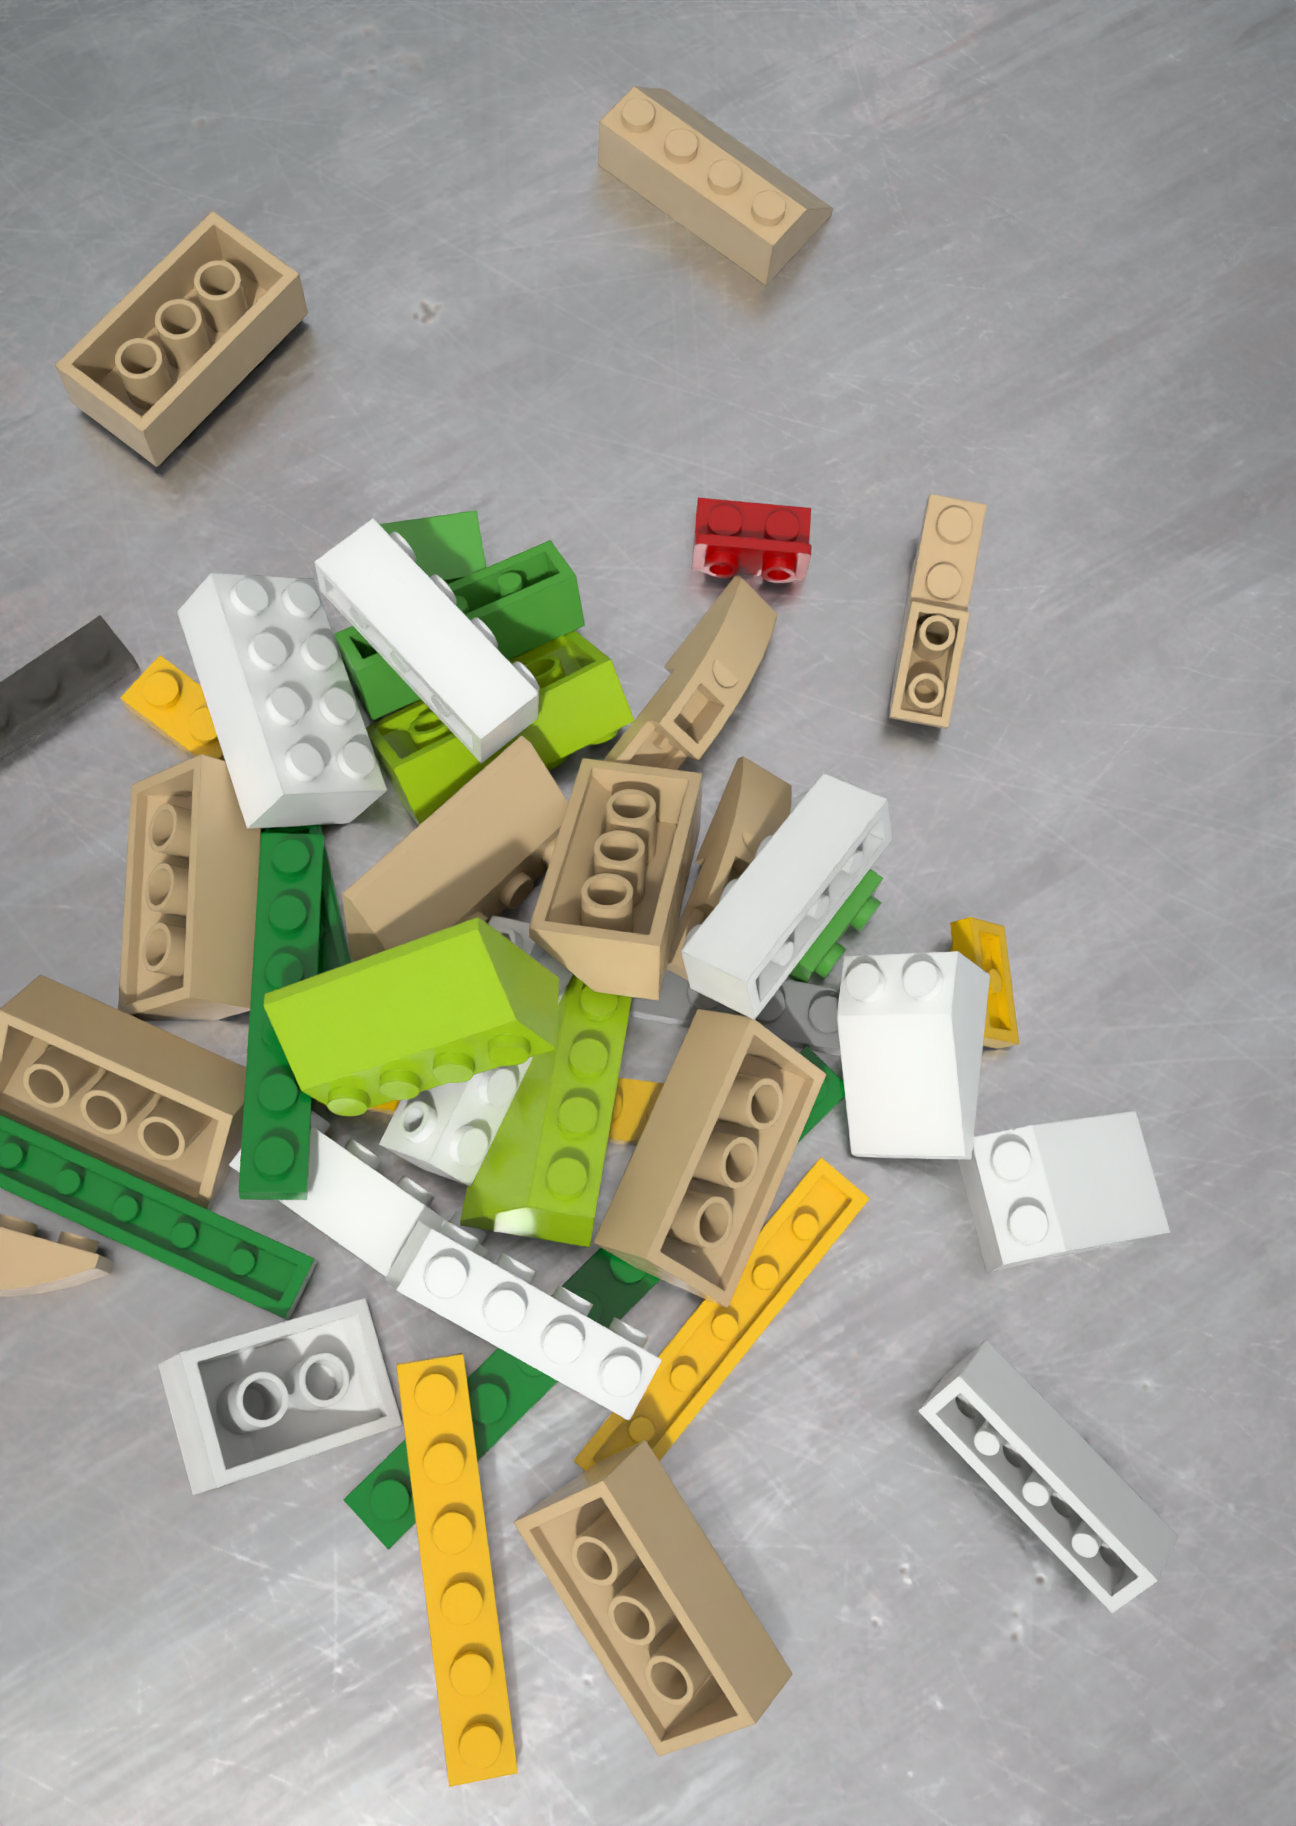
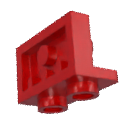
M698 497L691 570L705 571L708 575L718 578H728L736 574L762 576L765 580L774 583H787L794 579L805 580L812 545L809 544L811 508Z

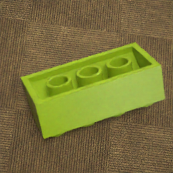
M574 630L509 659L508 661L511 664L515 661L522 663L532 673L539 685L538 719L482 764L422 699L367 726L366 730L374 754L405 809L418 826L520 736L531 742L546 768L551 770L561 765L566 760L567 755L589 744L604 743L616 736L620 728L634 722V717L611 658Z
M477 917L266 993L263 1006L301 1091L325 1104L335 1114L357 1116L365 1113L368 1108L393 1100L412 1099L422 1091L447 1083L466 1082L473 1075L501 1066L520 1065L528 1061L530 1057L557 1049L559 977L481 918Z
M574 974L572 975L558 1004L557 1049L533 1057L472 1186H467L460 1226L590 1247L632 997L595 992Z

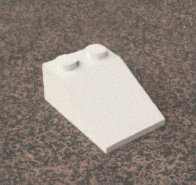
M960 952L844 956L837 1023L852 1155L856 1157L972 1159L990 975Z
M1136 1111L1034 1124L976 1136L973 1139L972 1159H958L987 1273L1170 1233Z
M366 1298L183 1351L158 1364L193 1495L402 1425Z

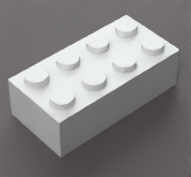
M210 573L177 613L247 829L345 824L352 822L383 795L387 788L315 579Z

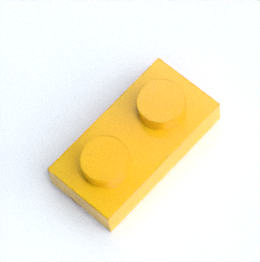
M159 655L120 697L124 706L191 758L203 754L225 761L201 685Z
M973 917L950 922L953 943L950 952H960L990 975L983 1046L1000 1049L1018 1045L1019 1036L1005 926Z

